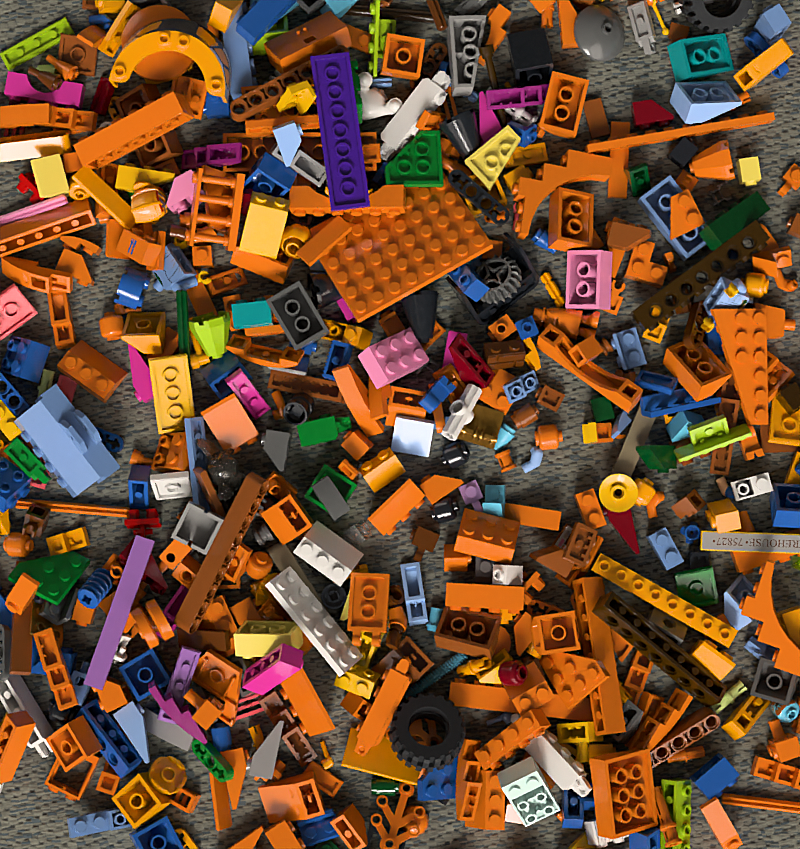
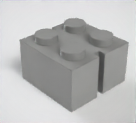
M189 501L171 538L185 545L191 540L193 543L190 547L206 555L225 518L210 510L208 513H205L206 508Z

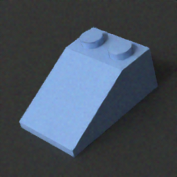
M726 81L676 82L670 99L671 105L687 124L703 123L742 104L740 98Z

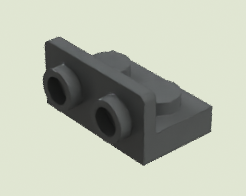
M75 587L69 590L58 606L44 599L39 615L56 626L69 621L72 616V608L78 598L79 589Z

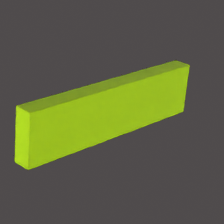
M66 17L4 50L0 53V56L10 71L59 44L61 33L75 35Z

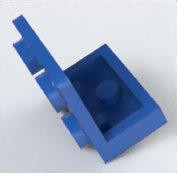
M0 457V511L2 513L9 508L12 509L21 497L27 496L30 491L29 486L31 478L5 457Z

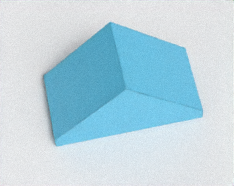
M688 410L678 412L665 427L671 442L688 438L687 427L701 423L704 419L702 415Z

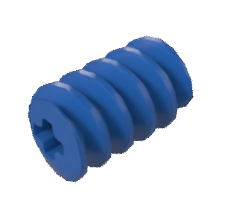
M104 568L96 569L78 590V599L83 606L90 609L96 608L109 592L114 581L110 571Z

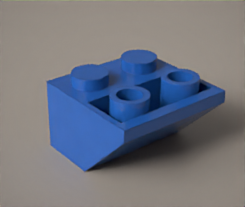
M12 335L7 344V351L1 362L0 370L3 373L39 383L50 347Z
M229 350L223 354V357L215 359L200 370L220 400L234 393L225 379L239 368L250 381L253 380L237 356Z

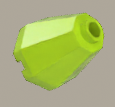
M218 311V315H214L211 312L189 320V329L205 354L209 357L212 356V359L223 357V354L227 352L226 345L229 338V312Z

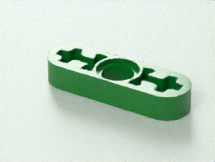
M197 739L192 742L194 754L219 782L223 783L233 779V767L209 740L206 744ZM211 755H212L213 758H214V762H215L214 764H213V762H212V760H211Z

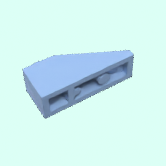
M131 701L114 713L113 716L144 762L148 764L151 761L146 722L142 715L145 711L139 703L135 704Z

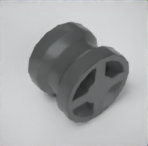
M263 523L259 529L252 530L254 537L261 547L268 540H274V536L266 523Z

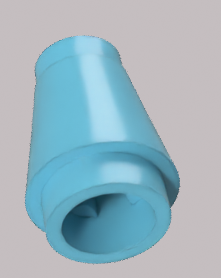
M503 422L494 449L500 452L515 437L514 433L516 430Z

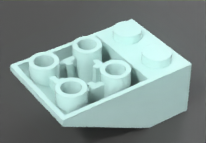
M532 756L497 773L501 789L525 827L561 810Z

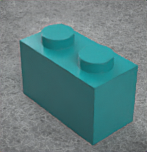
M266 297L256 298L255 302L237 300L236 304H231L235 329L274 325L273 312L266 302Z

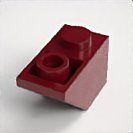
M652 99L632 102L630 106L634 128H639V130L650 129L652 125L666 127L674 119L673 114Z

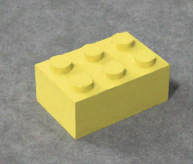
M245 620L234 633L235 655L242 656L244 659L253 657L263 658L282 643L297 649L303 644L302 630L295 621Z

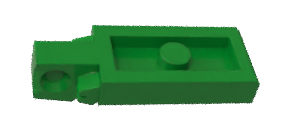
M16 437L4 449V452L29 478L39 479L43 484H47L52 479L45 471L47 469L45 463L36 456L20 437Z

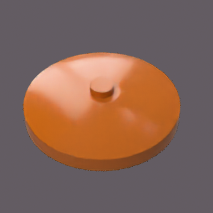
M153 5L146 7L134 14L126 24L121 40L122 49L133 34L152 22L169 18L190 19L182 11L171 6ZM160 51L140 61L134 72L150 81L165 82L183 75L192 66L194 61L190 57L176 51Z

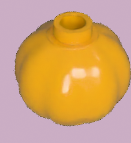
M297 223L284 228L280 248L286 256L301 259L296 252L312 239L310 229Z

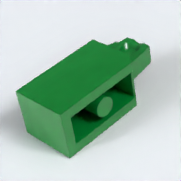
M330 413L320 415L319 419L313 421L311 418H307L303 424L297 425L301 447L336 440L339 433L352 429L350 418H335V416H330Z

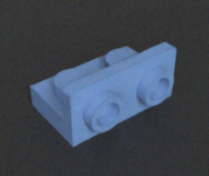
M637 327L612 334L611 344L614 350L617 349L619 356L616 359L619 368L622 367L626 371L648 364Z

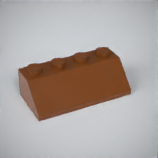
M141 84L116 99L115 103L123 119L128 116L130 111L134 109L139 110L145 107L144 104L148 101H156L161 96L156 84ZM175 129L135 149L142 168L144 166L154 167L184 154Z

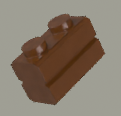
M518 339L484 343L482 359L491 370L523 367L526 355L523 341Z

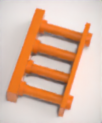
M196 168V171H193L192 183L195 184L189 230L186 229L184 239L189 246L194 245V240L223 244L227 251L235 252L245 174L234 173V177L225 178L202 174L203 168ZM201 182L230 186V188H233L232 196L220 197L200 194ZM199 202L227 205L230 208V213L226 217L198 213ZM196 221L225 224V227H228L227 235L219 236L196 233Z

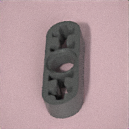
M0 624V631H2V634H0V641L2 642L0 643V648H3V655L0 658V661H2L0 663V670H2L0 681H6L10 677L11 630L8 625Z

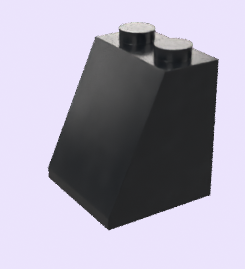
M545 28L507 34V46L515 86L549 83L553 71V60Z

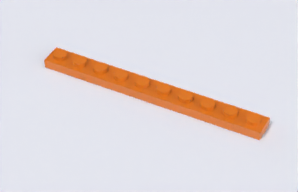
M767 110L757 112L754 116L742 114L737 116L738 118L736 119L724 117L719 119V122L712 123V120H707L701 123V125L685 124L679 129H675L674 126L667 127L662 132L649 130L644 135L639 136L637 133L628 134L626 138L619 139V136H614L604 142H600L599 139L589 141V144L584 149L585 153L598 154L683 139V137L689 138L772 123L775 120L774 112L768 113Z

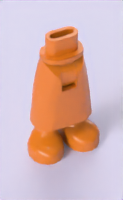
M535 308L533 313V319L535 323L540 324L539 327L543 326L546 328L549 324H552L566 334L568 338L575 340L578 335L585 339L592 335L595 337L600 317L599 311H594L591 315H583V310L568 308ZM580 324H586L592 328L580 327Z

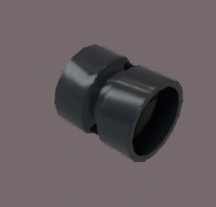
M304 392L296 393L284 407L283 416L285 420L292 425L303 424L314 410L313 398Z
M336 583L330 584L322 591V602L330 609L340 608L346 602L347 591L343 586L340 587Z

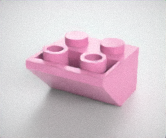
M192 169L174 178L166 204L174 214H183L188 211V207L192 206L195 184L192 183ZM201 184L200 194H206Z

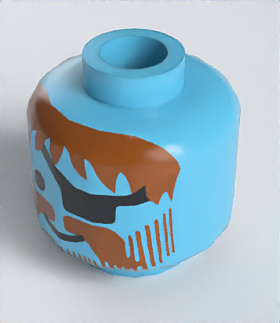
M791 699L789 706L773 701L770 706L772 714L783 723L795 720L800 710L798 703L794 699Z

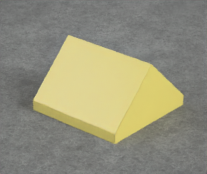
M60 154L30 161L40 198H53L62 194L69 197V186Z

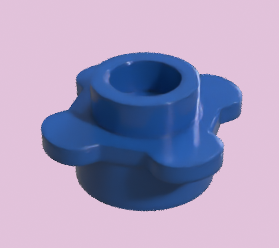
M694 521L690 522V525L680 529V533L685 536L687 544H692L694 540L700 539L701 531L697 527L698 524Z

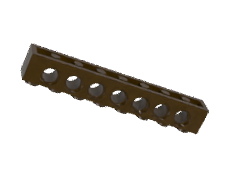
M755 220L630 313L644 332L648 329L650 332L660 325L658 321L662 318L665 320L669 319L675 314L673 310L677 307L682 309L690 303L689 299L692 296L698 297L706 291L704 287L708 284L713 286L723 273L726 272L728 275L737 268L735 264L739 261L744 263L752 257L750 253L757 249L759 252L768 245L766 241L770 237L758 221ZM743 239H749L752 243V247H745L743 245ZM729 250L734 251L736 259H730L727 252ZM712 262L720 263L721 270H714ZM698 273L704 274L706 277L705 282H699L696 275ZM681 285H688L690 287V293H683L681 291ZM666 296H672L675 299V304L668 305L665 301ZM650 308H658L660 312L659 316H652L650 314Z
M611 591L599 598L592 610L596 616L705 707L721 702L728 688L615 592Z

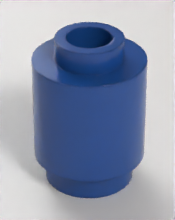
M225 722L214 724V728H211L213 746L218 751L230 750L232 744L230 726L226 725Z

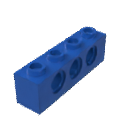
M95 699L83 706L74 718L76 719L84 715L103 747L100 752L118 776L123 778L135 770L142 762V757L110 715L100 708L98 700Z

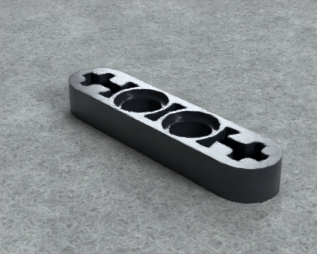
M456 169L450 172L448 182L452 188L495 224L504 225L508 222L509 211L461 170ZM453 175H460V180L463 183H465L466 180L468 181V183L465 184V186L463 187V190L460 189V187H462V184H460L459 182L453 183ZM469 186L476 188L477 193L475 196H468L466 194V189ZM485 198L489 199L492 203L488 209L482 208L480 204ZM495 205L498 206L496 208V211L498 213H505V220H497L498 215L494 211L492 215L489 214V212L493 210Z

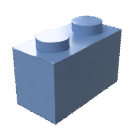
M662 527L646 536L664 570L667 571L684 562L666 527Z

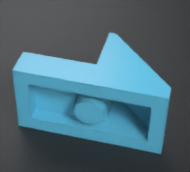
M325 0L326 4L319 11L322 14L331 11L340 19L358 0Z
M485 485V503H482L483 513L505 518V485Z

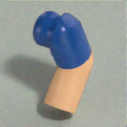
M725 477L716 479L715 481L722 495L735 499L732 487L728 485Z

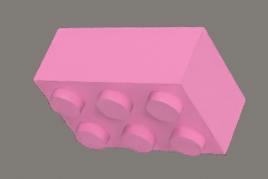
M604 250L567 251L565 308L610 310L612 252Z
M411 327L369 346L358 355L377 389L419 369L430 361Z

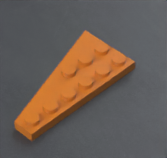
M710 309L711 315L714 316L717 333L720 334L721 346L729 370L735 380L734 386L739 393L740 404L747 425H768L766 309Z

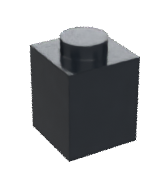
M683 137L667 158L680 169H683L699 148L696 147L697 144L692 139Z

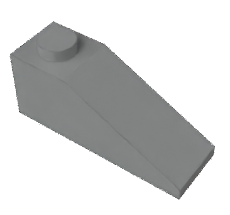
M280 720L254 753L252 759H248L246 770L250 771V776L272 780L284 721Z

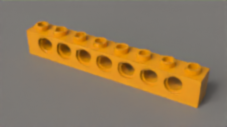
M600 553L591 569L596 574L727 648L730 647L738 632L735 628Z

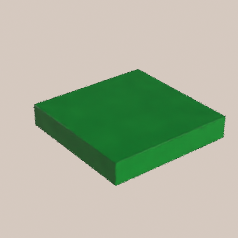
M712 565L674 573L678 597L697 608L719 603Z

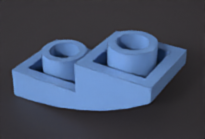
M532 369L503 385L509 404L526 397L528 393L540 387L535 371Z

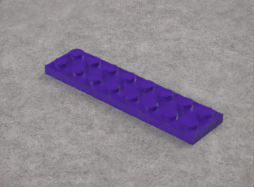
M349 52L310 56L331 212L370 207Z

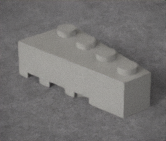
M487 15L448 17V27L446 30L452 96H471L480 55L478 47H481Z

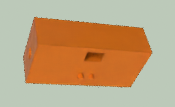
M331 11L264 43L269 62L281 74L309 61L310 56L320 55L335 46L343 45L346 48L352 46L347 26Z

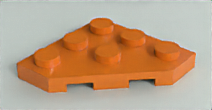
M575 653L547 654L538 660L567 709H572L610 677L600 659L588 658Z

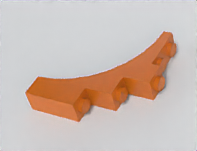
M569 149L561 156L560 166L544 163L540 169H537L536 180L519 177L513 183L511 193L514 194L513 201L518 202L516 213L519 214V217L514 226V231L517 232L516 239L524 240L529 234L531 221L537 207L550 193L558 187L575 182H605L611 176L613 158Z
M767 560L766 564L762 563L759 574L762 575L760 582L756 581L753 593H756V595L748 594L746 598L742 597L739 608L742 609L741 615L763 622V625L758 624L755 635L759 636L757 641L780 649L779 651L775 650L772 659L775 662L774 668L800 676V646L788 635L775 610L772 596V575L775 562Z

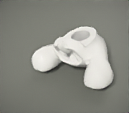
M362 72L358 75L361 89L357 94H360L362 98V120L395 115L403 105L402 101L396 97L387 102L388 98L384 94V90L375 87L369 88L373 82V76L369 72Z

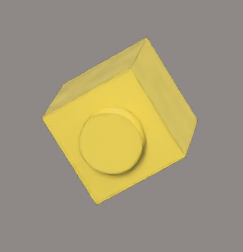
M758 156L742 158L736 162L739 184H745V187L757 185L756 182L762 179Z

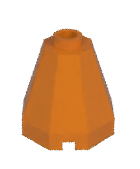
M728 139L719 141L692 157V162L689 163L691 174L695 173L696 178L734 180V167Z

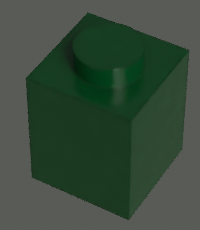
M602 394L592 396L593 399L589 401L594 422L598 423L615 418L609 399Z

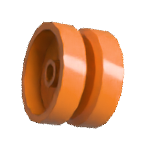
M155 599L145 603V608L149 614L147 617L139 607L130 611L137 631L141 638L145 640L150 650L159 645L156 632H159L165 641L175 636Z

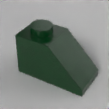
M636 446L637 453L649 470H657V473H669V469H677L676 455L674 454L676 446Z

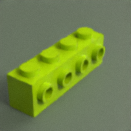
M682 778L661 779L662 792L672 821L677 825L675 828L678 837L682 839V843L666 848L663 832L660 831V849H691V780Z

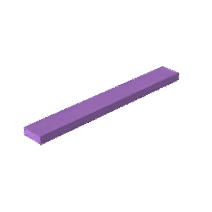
M138 535L134 539L83 683L85 685L100 690L104 688L155 543L153 540Z

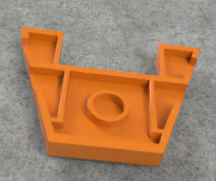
M209 649L199 658L191 683L194 681L225 702L222 707L224 711L218 718L232 727L236 722L243 669L212 649Z

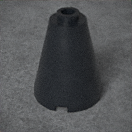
M473 108L438 124L464 161L481 147Z
M311 272L307 274L308 290H311L313 297L310 298L316 310L322 309L342 298L327 272Z
M438 291L413 292L401 299L409 327H411L420 344L429 343V340L433 339L439 300Z

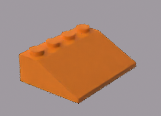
M303 668L280 683L282 689L279 691L284 700H289L291 704L289 709L294 717L297 716L301 723L298 726L303 734L307 733L311 737L335 729L331 718Z
M650 748L607 753L589 758L598 836L616 839L658 826Z

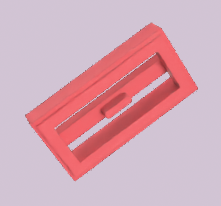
M255 693V694L250 695V696H246V697H243V698H239V702H238V703H241V702H244V701H247V700H250V699H253V698H256V697H259V696L262 697V696H264V695H260V694ZM257 700L252 703L238 707L237 712L258 705L260 703ZM261 707L237 715L236 720L262 712L264 709Z

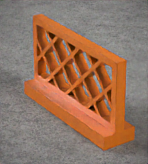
M261 85L241 87L242 95ZM255 99L253 103L257 104L259 99ZM271 107L261 111L257 119L245 120L246 135L273 133L272 127L292 120L295 121V124H300L302 130L319 129L318 113L309 114L306 112L304 115H300L298 111L296 115L290 116L287 112L282 111L276 117H270L266 113Z

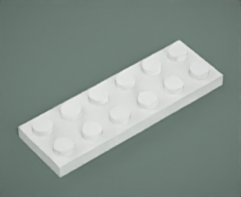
M290 566L265 585L339 677L363 657L359 649L353 646L346 633L343 632L333 617L330 616Z

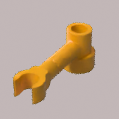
M189 329L195 353L190 355L191 367L194 370L200 368L201 365L210 363V359L205 352L203 353L202 347Z

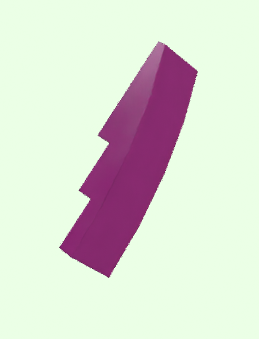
M549 83L486 90L487 110L543 105Z
M242 143L207 145V147L194 148V150H183L182 170H196V168H201L203 165L216 168L241 163Z
M155 680L149 682L148 690L166 714L189 735L203 744L208 743L207 736L201 726L191 718L194 714L188 704L180 708L171 692L164 696Z

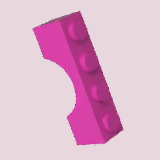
M8 71L4 94L13 102L25 100L28 101V104L49 103L55 107L60 106L82 110L86 88L83 84L64 81L59 90L43 93L33 88L27 74Z

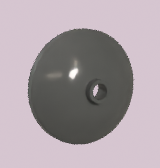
M603 5L588 6L577 15L574 23L576 43L588 58L604 62L613 59L622 50L625 40L624 28L619 17L608 7Z

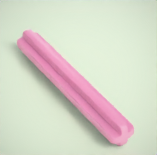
M65 194L2 215L0 216V227L68 203V199Z

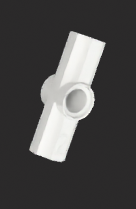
M468 384L460 399L451 404L449 408L451 415L441 432L444 437L456 441L463 426L472 421L474 418L472 410L482 393L479 387L474 384Z

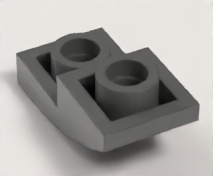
M327 475L311 485L320 502L323 503L334 521L350 510L342 495Z

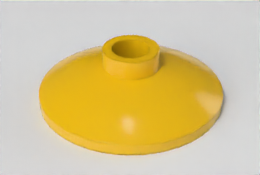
M612 474L606 477L599 488L601 503L613 512L629 510L635 504L638 497V489L635 482L624 474ZM616 489L622 490V494L619 496L615 495L614 492Z

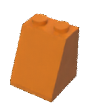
M235 393L201 412L226 454L231 453V455H234L242 450L241 446L247 443L249 446L258 441L257 437L260 436V433Z

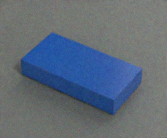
M641 370L635 380V384L640 388L672 395L678 384V378Z

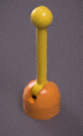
M647 0L648 6L653 7L660 22L662 34L668 35L669 29L666 28L656 6L658 0Z

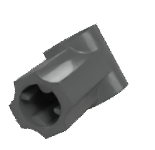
M464 0L454 9V12L457 16L474 15L479 9H483L486 3H490L491 0Z

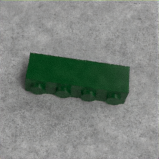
M758 191L752 195L747 193L739 199L741 201L739 204L737 201L727 208L728 212L723 210L715 216V221L711 218L702 225L704 229L698 234L712 252L771 209Z

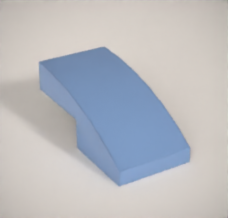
M623 409L619 412L611 431V438L613 439L632 421L627 416L628 413Z

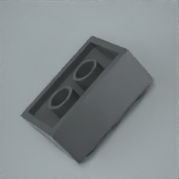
M300 281L266 300L295 350L312 344L330 333Z

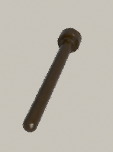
M493 44L478 47L480 56H482V59H485L491 88L498 89L499 85L492 59L495 52ZM497 109L499 122L503 129L507 126L505 110Z

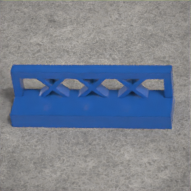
M684 387L674 389L672 395L658 392L644 395L640 398L641 414L650 418L721 403V397L713 395L696 402Z

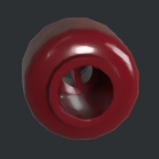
M519 660L504 661L498 670V677L505 686H520L528 676L526 666Z

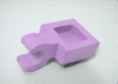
M474 480L458 487L465 505L472 504L475 511L483 512L479 500L484 497L477 481Z

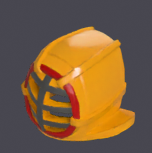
M137 181L133 186L135 192L131 196V212L135 218V223L152 222V224H156L167 213V196L162 188L146 181Z

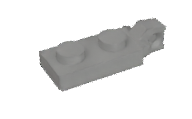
M647 0L627 6L636 43L643 47L645 54L651 55L656 53L654 43L656 42V34Z

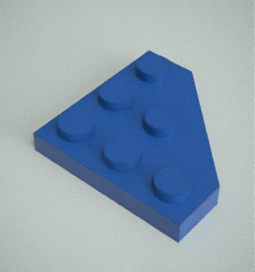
M458 756L454 758L449 766L445 764L444 769L438 771L437 768H434L433 772H426L425 775H421L418 779L419 801L456 798Z

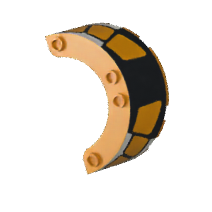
M169 18L152 22L133 34L117 57L109 77L111 84L118 88V83L128 81L132 72L136 71L139 62L145 57L160 51H176L190 57L200 67L208 93L221 97L224 103H228L231 86V66L223 45L211 31L190 20Z

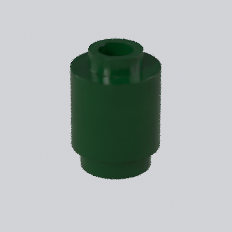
M382 776L371 779L372 795L395 796V792H399V781Z

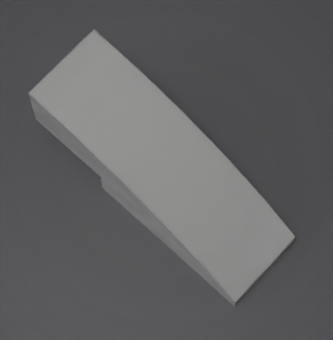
M276 141L269 153L284 163ZM298 149L289 167L320 187L326 179L325 167Z
M145 707V713L142 715L145 718L146 730L181 749L186 751L190 749L194 740L193 736L189 735L177 724L158 720V713Z

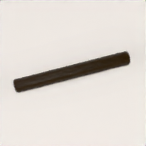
M354 4L344 14L372 17L370 15V6ZM380 7L379 18L435 23L430 11Z

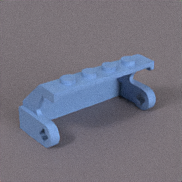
M57 384L42 393L34 401L36 404L14 421L22 432V438L27 443H31L36 456L42 457L46 462L45 467L47 470L56 475L58 484L62 488H66L73 498L97 481L99 484L120 468V465L101 442L102 439L98 430L84 413L74 408Z

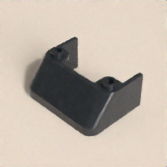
M507 232L503 234L510 246L501 255L509 256L518 264L522 276L520 281L521 287L516 288L517 293L511 294L512 298H505V302L500 300L498 305L494 301L491 304L481 300L475 302L464 294L449 276L445 278L455 295L479 325L489 324L533 290L539 283V276L523 248Z

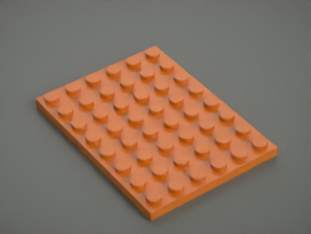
M444 172L443 187H405L406 213H400L397 216L390 215L389 213H381L379 216H373L370 213H365L361 216H353L351 214H343L341 216L352 226V230L325 253L319 261L358 323L493 248L491 241L457 191L449 185L448 178ZM332 216L311 228V237L313 238L337 216Z

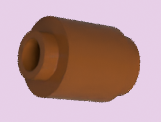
M527 403L514 411L510 418L516 428L519 429L521 427L525 428L538 420L537 415L540 413L534 404L530 405Z

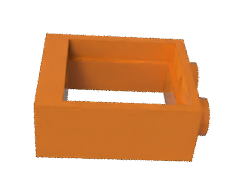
M96 753L86 760L92 763L79 791L54 779L61 766L57 758L44 784L48 786L50 791L55 793L60 791L66 794L65 797L69 800H81L102 756Z

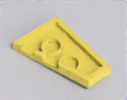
M507 125L465 160V164L490 190L520 143L521 138Z

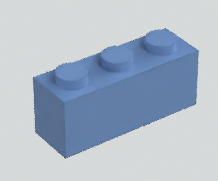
M771 4L762 11L763 13L759 15L760 18L755 21L756 24L753 27V30L769 45L781 38L792 23L780 4L776 6Z

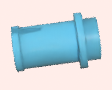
M430 607L429 621L426 626L428 631L435 632L443 609Z

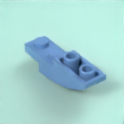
M119 808L94 811L67 818L70 838L131 827V824Z

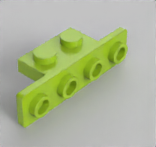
M373 0V3H370L372 22L369 23V34H372L371 42L368 43V53H371V61H368L367 72L373 77H377L378 58H382L385 36L387 33L395 34L396 20L379 19L380 0Z
M722 414L687 427L691 443L674 449V454L679 462L688 461L698 455L707 454L717 448L726 447L733 442L744 440L752 436V432L747 424L729 429L726 417Z

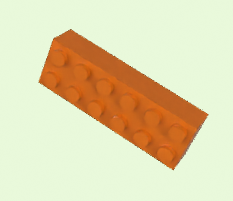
M167 91L161 95L160 99L148 101L144 104L145 107L130 111L128 116L123 119L117 118L111 122L110 126L98 128L94 131L95 134L80 138L78 143L73 146L82 166L98 170L192 120L195 117L186 98L174 91Z

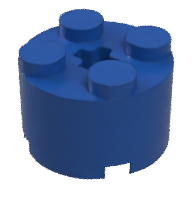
M126 266L125 270L128 272L127 274L123 273L116 293L119 296V300L115 299L114 303L136 310L137 307H142L145 297L142 296L144 289H148L151 279L148 277V273Z

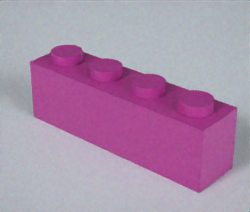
M282 643L245 670L242 688L264 695L285 679L301 670L304 664L302 659L304 651Z

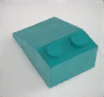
M725 33L681 39L667 46L676 82L691 81L734 70Z

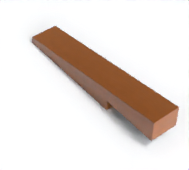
M726 361V362H725V366H726V367L728 368V370H729V367H728V364H727V361ZM733 374L722 385L721 403H719L718 416L724 414L729 429L736 427L740 402L739 393L734 386ZM733 443L713 450L710 466L711 474L729 476Z
M271 369L267 388L294 394L304 392L313 398L346 404L335 381Z
M32 602L21 615L12 612L9 674L30 675L33 635L30 634Z

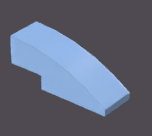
M419 562L401 564L400 568L409 626L427 624L428 617Z

